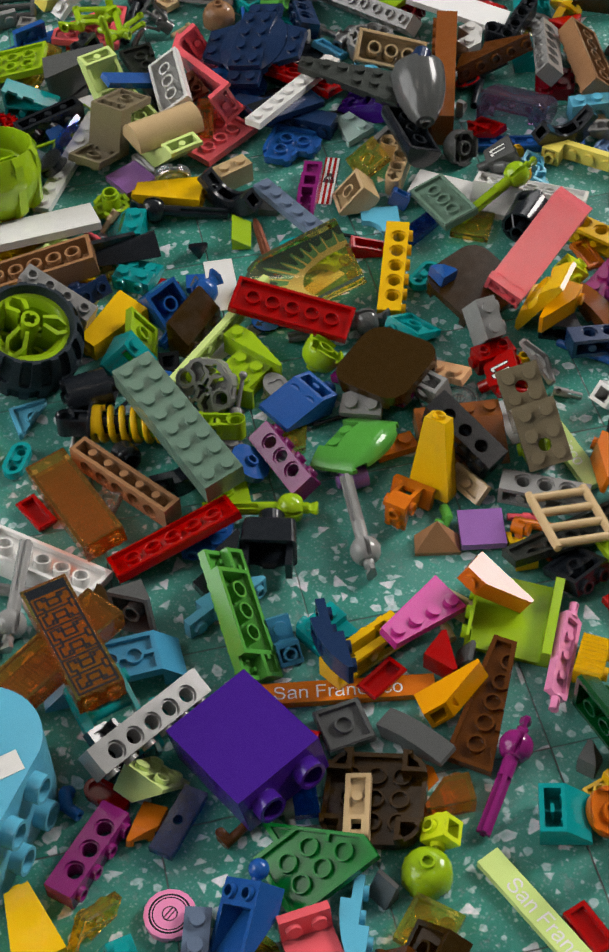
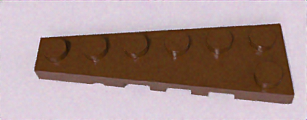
M494 634L482 663L488 677L465 703L450 739L456 750L447 760L448 762L491 777L517 648L516 641Z

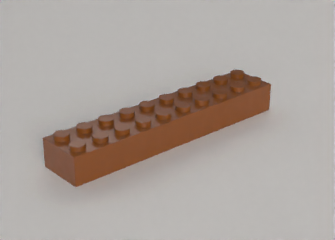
M437 11V18L433 17L432 55L437 56L443 62L446 77L445 98L441 112L435 123L428 128L437 145H443L446 136L453 131L458 11Z

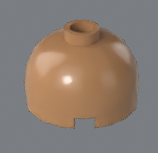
M214 0L206 5L202 18L204 27L214 31L235 25L236 16L233 7L228 2Z

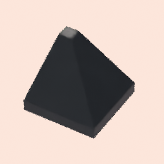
M179 351L158 353L159 364L164 370L174 372L180 365Z

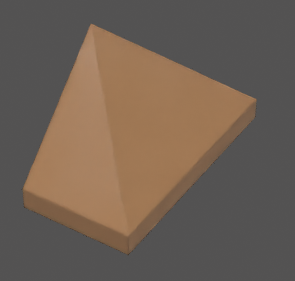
M436 521L414 535L415 556L461 555L459 534Z

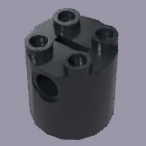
M524 190L518 193L503 218V232L512 241H518L548 200L541 190Z
M103 367L58 380L61 391L60 397L63 405H67V409L88 410L90 403L106 405L105 409H107L108 405L115 406L119 390L115 386L114 378L106 374Z

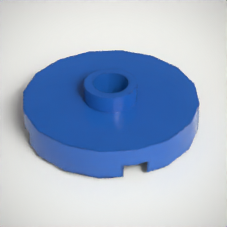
M239 444L232 449L231 452L243 465L246 482L260 483L267 477L269 465L256 448L247 444Z

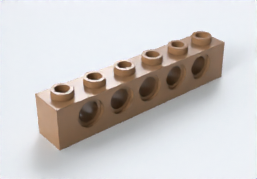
M86 436L69 448L72 464L75 468L161 526L165 527L182 516L180 498Z

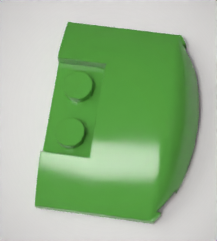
M350 417L342 420L343 426L324 446L319 445L310 466L314 470L355 475L358 473L357 467L361 465L371 466L390 449L397 438L396 428H399V424L395 421Z

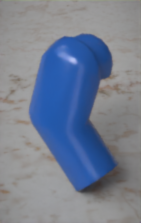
M71 785L63 786L58 792L60 811L77 822L82 818L84 811L73 804L76 790Z

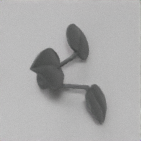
M146 0L140 12L156 20L154 25L157 27L149 25L142 27L135 35L131 47L138 45L146 29L156 30L157 32L162 31L169 35L175 23L168 20V17L158 8L154 0ZM152 4L161 16L156 17L150 13L148 7Z

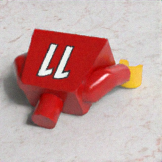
M512 348L503 354H498L490 363L485 365L486 379L477 383L479 391L484 394L491 390L497 398H502L494 373L529 362L530 359L527 354L521 351L517 355ZM518 381L515 384L516 390L520 393L528 389L527 383L524 381Z

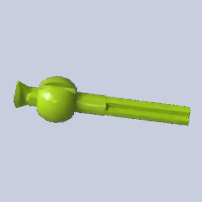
M531 156L529 161L524 163L521 161L509 163L505 167L504 178L473 202L478 211L483 210L509 187L516 188L525 185L530 177L529 170L532 168L531 166L537 164V158ZM470 219L462 222V224H466Z
M296 493L283 494L275 502H232L241 515H259V512L265 508H277L284 513L285 518H294L296 523L302 519L303 514L311 513L318 515L319 513L318 501L312 503L303 502L302 497Z

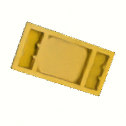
M574 261L553 267L551 276L545 277L539 284L533 285L515 320V329L519 330L565 289L577 265Z

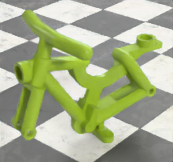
M105 0L106 6L72 7L75 22L59 21L58 26L64 33H68L69 30H76L82 33L87 25H99L101 27L97 28V32L104 34L106 45L114 51L113 43L121 38L131 40L132 33L145 27L146 23L145 21H140L130 28L131 25L144 17L143 12H138L135 17L122 26L120 20L121 9L113 5L112 0ZM80 12H94L95 14L81 15ZM114 21L117 30L109 29L108 23Z

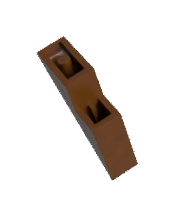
M530 34L484 42L482 50L462 53L456 66L460 84L532 51L533 46Z

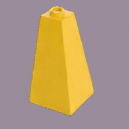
M28 881L23 884L14 885L8 892L3 894L11 952H68L64 941Z

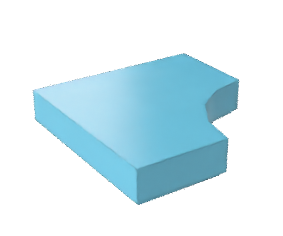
M397 206L372 207L368 211L360 212L362 226L374 227L381 232L382 236H385L386 221L400 222Z

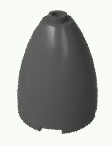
M418 53L410 54L394 64V69L390 75L392 88L396 100L406 117L417 127L428 129L437 120L445 98L446 77L444 64L437 56L432 54L430 56H418Z

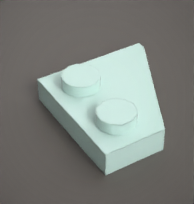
M350 111L338 117V129L341 131L342 137L345 138L347 147L353 146L374 133L372 125Z

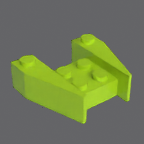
M235 323L223 334L224 352L231 355L225 362L228 363L232 373L237 375L239 384V373L241 371L247 373L240 406L254 409V395L263 387L264 376L270 372L282 375V364L252 331ZM187 372L186 374V380L188 383H190L192 380V376L189 372ZM238 385V387H237V392H236V395H237V396H238L239 385ZM223 393L221 401L227 403V396Z

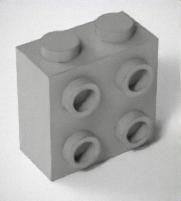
M494 295L476 299L462 309L473 346L499 339L507 334L506 323L501 318L499 312L500 305Z

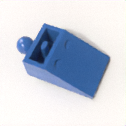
M309 370L294 376L260 403L258 408L287 433L332 414L338 394L335 393L336 386L333 382H323Z
M256 858L250 862L248 872L251 880L226 877L210 940L209 952H255L276 921L275 916L279 915L285 889L261 882L268 876L270 871L266 860Z

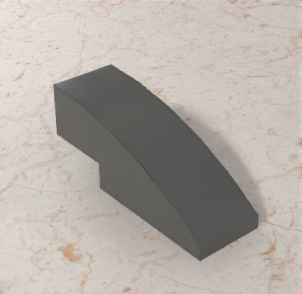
M390 708L376 723L383 739L401 745L402 750H413L414 754L422 760L440 767L444 765L456 750V747L439 733L417 719L396 709Z

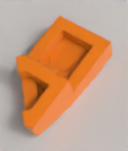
M144 801L128 833L126 847H133L134 842L143 839L148 842L154 841L155 832L159 831L168 815V807Z

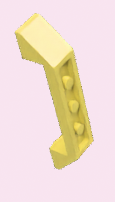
M570 140L542 146L541 156L544 157V161L547 164L558 167L562 159H566L609 172V152Z

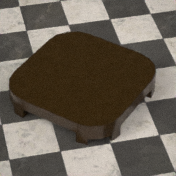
M464 246L437 263L445 264L458 270L456 279L440 287L429 275L426 280V293L429 297L436 296L459 318L458 324L464 328L467 324L462 309L476 299L494 295L495 299L499 302L500 313L511 306L509 302L492 290L483 287L489 274L495 271L501 261L482 246Z
M376 327L362 335L339 362L336 368L337 380L344 393L349 391L356 392L381 402L382 408L390 410V406L402 403L407 405L412 401L411 394L430 370L436 371V351L434 346L426 340L393 328Z
M354 746L345 747L344 752L336 755L332 760L328 759L329 767L326 768L327 775L321 813H319L321 829L343 830L346 773H371L370 842L373 847L380 850H402L414 845L420 839L421 827L426 813L429 781L426 763L416 756L413 750L404 749L403 754L355 752ZM352 824V829H361V824Z

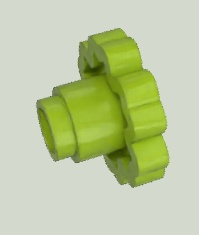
M106 187L103 189L102 194L98 195L93 201V209L99 219L105 218L106 220L113 208L120 214L127 208H130V198L126 194H119L114 187Z

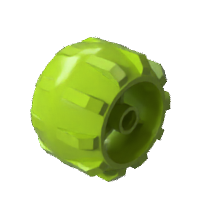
M0 126L1 224V221L13 218L19 219L26 216L29 208H36L43 199L41 162L36 142L28 133L8 126Z

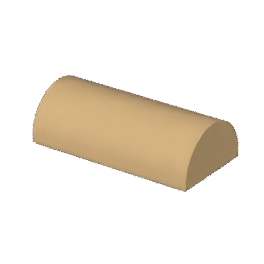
M360 27L354 48L353 62L365 65L373 64L378 68L393 70L394 64L398 60L410 55L417 46H427L428 42Z
M188 101L125 124L122 134L140 154H144L160 148L162 143L193 131L197 134L204 131V123L197 106L193 102Z

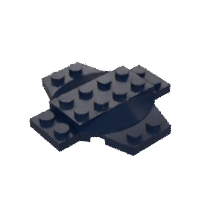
M283 3L251 4L249 12H244L242 20L235 25L211 31L202 58L205 63L218 67L224 66L227 69L228 75L226 80L231 84L229 89L259 88L263 75L269 72L268 68L271 65L277 63L278 66L300 61L308 32L306 28L284 23L281 19L284 11Z

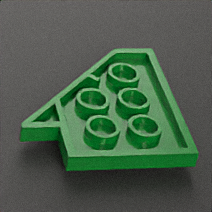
M271 822L263 823V826L273 842L253 857V859L262 858L268 862L270 871L266 877L267 882L270 885L285 889L282 906L287 913L328 900L381 859L364 834Z

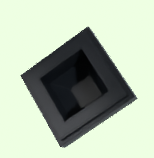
M192 243L188 245V248L193 255L200 259L208 249V243Z

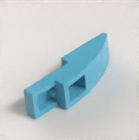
M263 575L251 577L258 600L267 592L266 577ZM210 592L195 601L196 611L183 620L185 634L191 640L197 635L204 633L207 627L218 621Z
M363 874L354 879L352 897H340V942L344 952H373L374 937H369V926H365L367 910H362L363 902H368L370 895V886L366 885V875Z

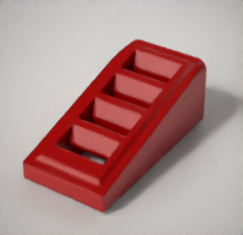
M351 235L347 247L348 258L383 257L384 241Z

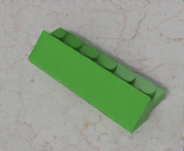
M225 547L221 551L203 549L197 554L206 579L207 588L212 598L214 610L218 617L220 629L224 636L227 652L234 668V674L237 675L245 669L260 684L281 679L284 676L242 549Z

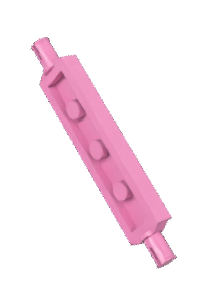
M575 601L569 603L568 610L559 613L544 686V691L551 698L548 710L552 713H557L560 703L566 702L568 698L582 625L577 615L579 604Z

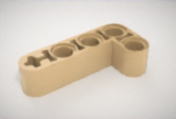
M387 134L381 137L380 155L385 159L391 160L385 174V193L390 196L395 186L400 189L403 188L411 165L393 135Z

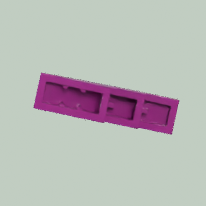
M304 160L296 201L314 215L323 162Z

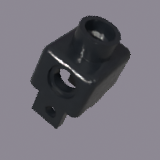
M265 508L259 512L258 517L244 518L239 549H242L249 571L250 565H258L263 569H275L285 566L286 579H293V566L297 565V524L294 518H285L284 513L277 508Z

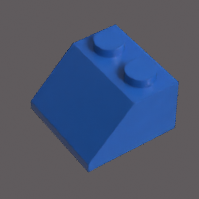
M173 276L159 283L137 301L148 308L149 321L166 331V322L188 297Z

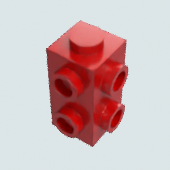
M508 336L471 347L468 364L480 376L485 374V365L490 363L498 354H503L510 348L516 353L517 349Z

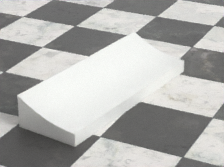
M479 170L473 181L471 198L478 199L504 178V175ZM528 180L521 187H509L492 202L511 206L518 193L524 190L535 189L541 190L546 199L549 200L553 193L561 186ZM562 186L584 203H587L589 191Z
M0 524V576L12 581L20 539H30L33 543L25 587L37 588L63 577L73 596L79 598L85 610H87L96 584H101L105 587L113 579L112 570ZM62 587L58 590L46 594V596H56L55 592L60 591L66 587ZM67 589L62 591L63 595H60L62 603L70 597Z

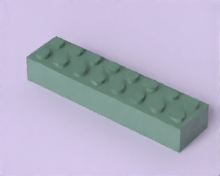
M149 351L112 371L116 388L207 503L245 481L243 465Z

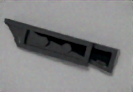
M154 230L139 236H135L134 231L91 241L99 267L161 257Z

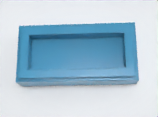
M324 38L312 41L311 47L323 54L332 55L339 58L340 61L348 57L349 53Z

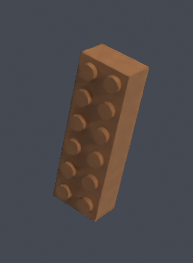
M572 16L558 30V34L560 36L559 40L564 47L563 51L567 54V61L572 67L571 71L576 77L575 82L579 85V92L581 95L609 92V65L596 33Z
M88 233L0 261V288L6 285L17 284L18 277L29 263L65 286L76 281L79 282L101 275L95 250Z

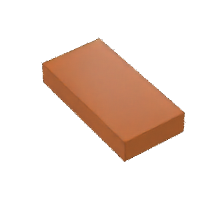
M587 238L569 244V248L576 257L581 258L586 263L588 271L601 267L605 262L595 248L590 246ZM582 243H586L589 248H586V247L582 246L581 244H582Z

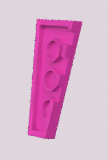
M435 575L381 627L379 634L396 650L465 612L466 605Z

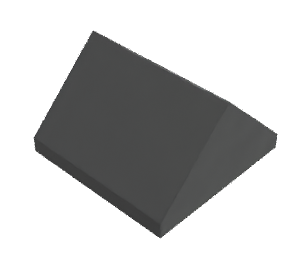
M141 579L108 589L106 593L113 620L121 626L119 630L133 633L150 630L157 631L150 598Z

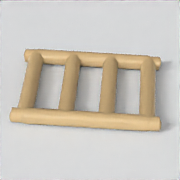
M581 484L578 488L535 494L528 491L524 494L527 503L554 551L558 552L563 547L609 541V520L586 484ZM584 496L586 500L583 503L541 508L538 503ZM591 510L595 517L549 523L546 518ZM599 525L604 530V532L560 539L555 534V532Z

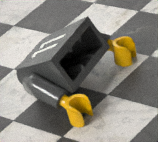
M506 135L483 151L486 160L477 164V168L480 171L487 172L491 170L492 173L502 175L509 163L521 161L520 157L524 155V148L520 144L514 145L509 135ZM532 168L529 170V172H530V177H529V179H531V177H532V172H531V171H532Z

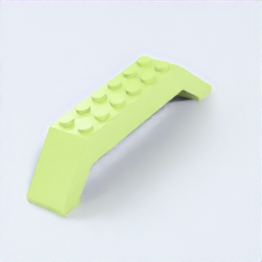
M108 45L77 57L94 100L119 89L108 88L100 78L102 72H123L117 59V54ZM124 88L127 90L137 92L134 88ZM149 104L131 114V122L158 112ZM192 131L162 143L160 148L140 155L156 168L185 156L202 146L203 141Z

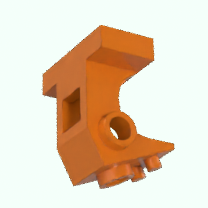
M395 474L390 493L388 492L383 499L385 523L405 531L409 515H414L417 507L426 511L432 509L437 489L403 475Z

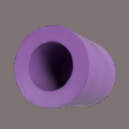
M361 465L356 468L358 473L352 475L356 489L370 485L367 468L365 465ZM338 473V476L335 477L338 489H342L339 479L340 476H344L342 473Z

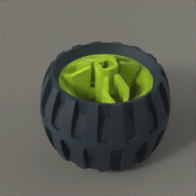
M18 282L15 285L1 287L0 393L6 396L19 397L21 400H27L28 398L35 397L37 399L44 398L51 392H57L60 390L58 380L74 376L84 352V330L75 307L70 301L65 299L61 292L56 289L52 290L42 283Z

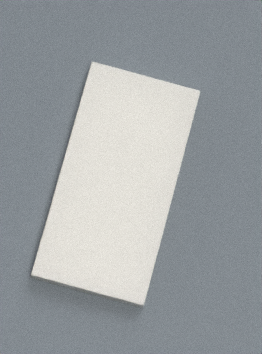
M91 203L1 222L0 252L101 230V221Z

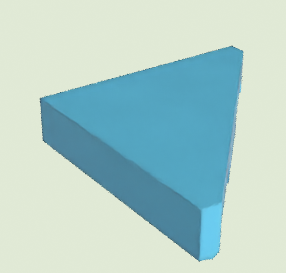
M46 398L8 409L20 440L25 437L47 406Z

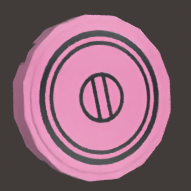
M167 889L156 893L144 907L143 919L147 932L152 938L160 942L168 943V941L175 940L177 942L182 940L185 906H195L194 901L187 893L176 889Z

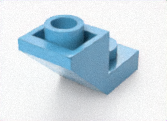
M286 612L266 618L265 622L280 667L285 668L304 662L298 638L294 636L289 614Z

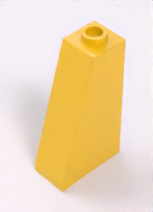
M199 176L137 182L135 190L131 192V199L139 204H143L146 198L154 196L162 199L164 205L203 207L206 199L204 195L207 192L198 182L197 178Z
M119 290L84 331L83 353L97 361L105 355L113 338L125 333L126 309L132 306L149 321L148 308Z
M432 410L423 420L410 479L437 489L434 499L448 503L456 495L453 417L447 416L443 411Z

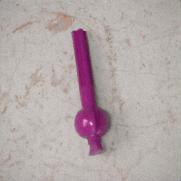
M528 715L520 717V725L516 729H510L505 732L499 740V752L503 760L476 828V832L480 833L479 835L482 837L491 836L517 764L527 761L533 754V740L528 735V727L531 726L532 720Z

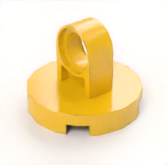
M550 0L551 7L556 11L552 18L582 14V9L579 5L576 7L572 5V0Z

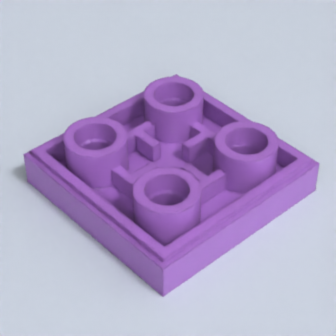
M135 160L105 176L106 182L120 193L126 194L129 198L131 197L132 190H135L137 182L157 180L155 175Z
M502 508L457 510L456 516L461 550L507 547Z

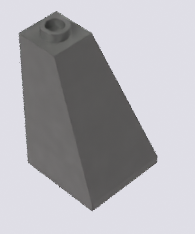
M103 43L42 58L44 79L49 93L60 96L62 101L87 83L77 57L104 47Z

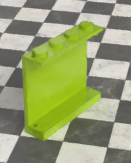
M556 577L554 587L511 578L534 599L521 613L477 596L470 591L469 600H473V604H467L464 618L469 619L468 624L463 623L460 637L464 638L463 646L471 640H476V651L487 653L495 634L517 642L514 660L545 668L548 667L565 585L564 578Z

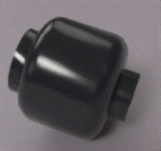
M127 440L118 441L110 451L111 454L134 469L138 467L142 459L140 450Z

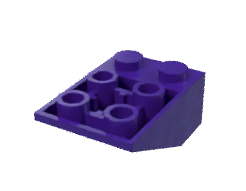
M349 92L337 110L343 113L350 111L362 120L371 123H382L384 120L381 111L383 105L388 103L383 102L379 104L375 102V98H364Z

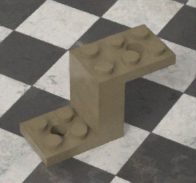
M119 88L91 101L89 143L68 153V160L75 162L76 165H84L92 170L99 171L129 155L130 142L122 134L123 126L131 123V114L151 104V97Z
M536 359L495 372L494 374L513 434H518L529 472L572 460L573 456L554 397L547 396ZM518 381H524L527 383L528 389L520 393L516 390L515 384ZM543 438L551 442V448L548 451H543L538 446L539 441Z

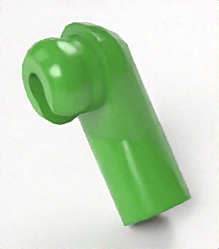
M444 503L439 506L441 519L436 518L434 522L438 521L449 527L453 520V514L449 505Z

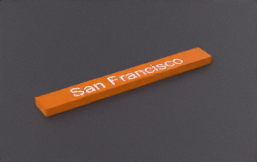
M434 673L402 675L375 701L356 687L364 678H356L354 683L347 684L340 690L327 680L261 685L286 708L335 705L356 697L359 698L360 703L416 700L414 694L435 683Z

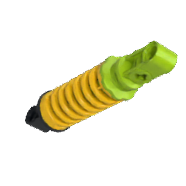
M94 403L89 404L88 410L61 409L55 414L57 432L61 437L86 436L95 443H100V441L107 443L110 439L113 443H117L121 439L130 442L134 440L137 444H141L143 440L147 444H152L156 439L157 443L161 444L132 407H130V415H126L124 405L119 406L117 415L113 405H108L107 414H103L106 405ZM198 411L212 429L216 430V434L221 440L241 441L246 437V418L244 414L238 412L205 413Z

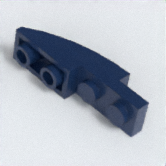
M315 599L316 617L310 618V631L313 643L323 661L336 675L348 684L354 683V673L358 670L355 657L351 658L350 656L352 654L351 641L346 640L344 631H337L336 624H331V621H333L332 609L326 606L325 599Z

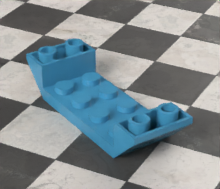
M150 630L100 642L112 665L118 662L121 668H126L131 679L128 682L163 674L166 685L174 683L187 672L180 642L176 637ZM98 644L87 649L85 648V646H83L75 650L76 654H78V651H80V653L84 652L90 648L97 646ZM71 649L62 652L64 655H69L68 651ZM101 649L96 651V655L93 656L96 663L83 669L79 663H76L71 667L72 671L78 669L80 673L102 663L101 658L105 656ZM58 652V655L60 656L61 660L63 661L64 659H63L61 653ZM88 653L85 654L83 657L81 655L79 656L83 659L88 655ZM90 657L84 660L82 664L85 666L93 661ZM51 658V660L61 667L62 671L60 673L63 675L54 684L44 678L46 676L45 673L38 670V675L52 686H55L61 679H64L43 699L46 713L70 708L63 695V689L72 685L62 664L54 658ZM103 659L105 664L108 665L107 659ZM48 661L47 663L55 668L50 674L52 676L50 680L54 682L60 676L57 673L60 669ZM46 664L41 668L47 673L52 670ZM100 665L80 674L82 679H79L78 682L82 688L85 687V683L88 682L86 674L99 668L103 675L107 673L110 676L114 674L111 667L105 668L104 665ZM98 671L89 675L91 680L101 676ZM77 672L70 673V677L77 674ZM75 676L71 679L78 690L80 688L78 687L75 679L79 678V676ZM99 678V679L93 681L92 683H93V685H94V684H96V683L102 681L103 679H102V678ZM42 686L41 692H43L46 689V687ZM48 686L49 689L42 694V697L52 689L50 686Z

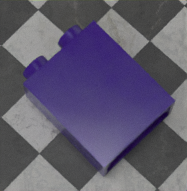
M245 669L166 730L178 758L250 832L262 822L270 823L277 819L283 812L286 801L302 788L308 790L315 787L322 780L325 769L329 767L319 738Z

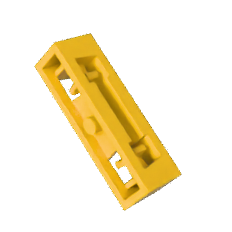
M389 610L385 614L378 616L373 622L360 628L358 632L346 639L350 640L352 645V654L350 656L351 658L355 657L358 671L354 673V679L401 648L399 647L395 650L390 645L385 649L388 642L379 634L381 627L395 615L393 611ZM321 656L319 657L320 675L338 690L346 686L348 683L336 675L323 661Z

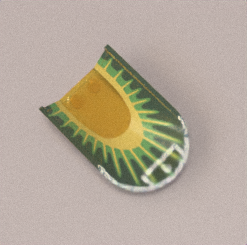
M335 218L261 255L248 267V272L245 276L258 280L265 274L269 276L270 284L326 300H331L367 283Z

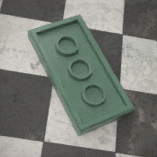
M442 173L409 190L410 195L445 231L479 214L478 208Z

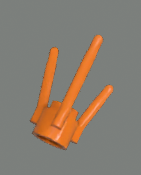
M515 516L510 525V532L518 539H523L524 536L528 537L532 529L542 531L537 520L521 516ZM551 557L546 558L549 562L553 560Z

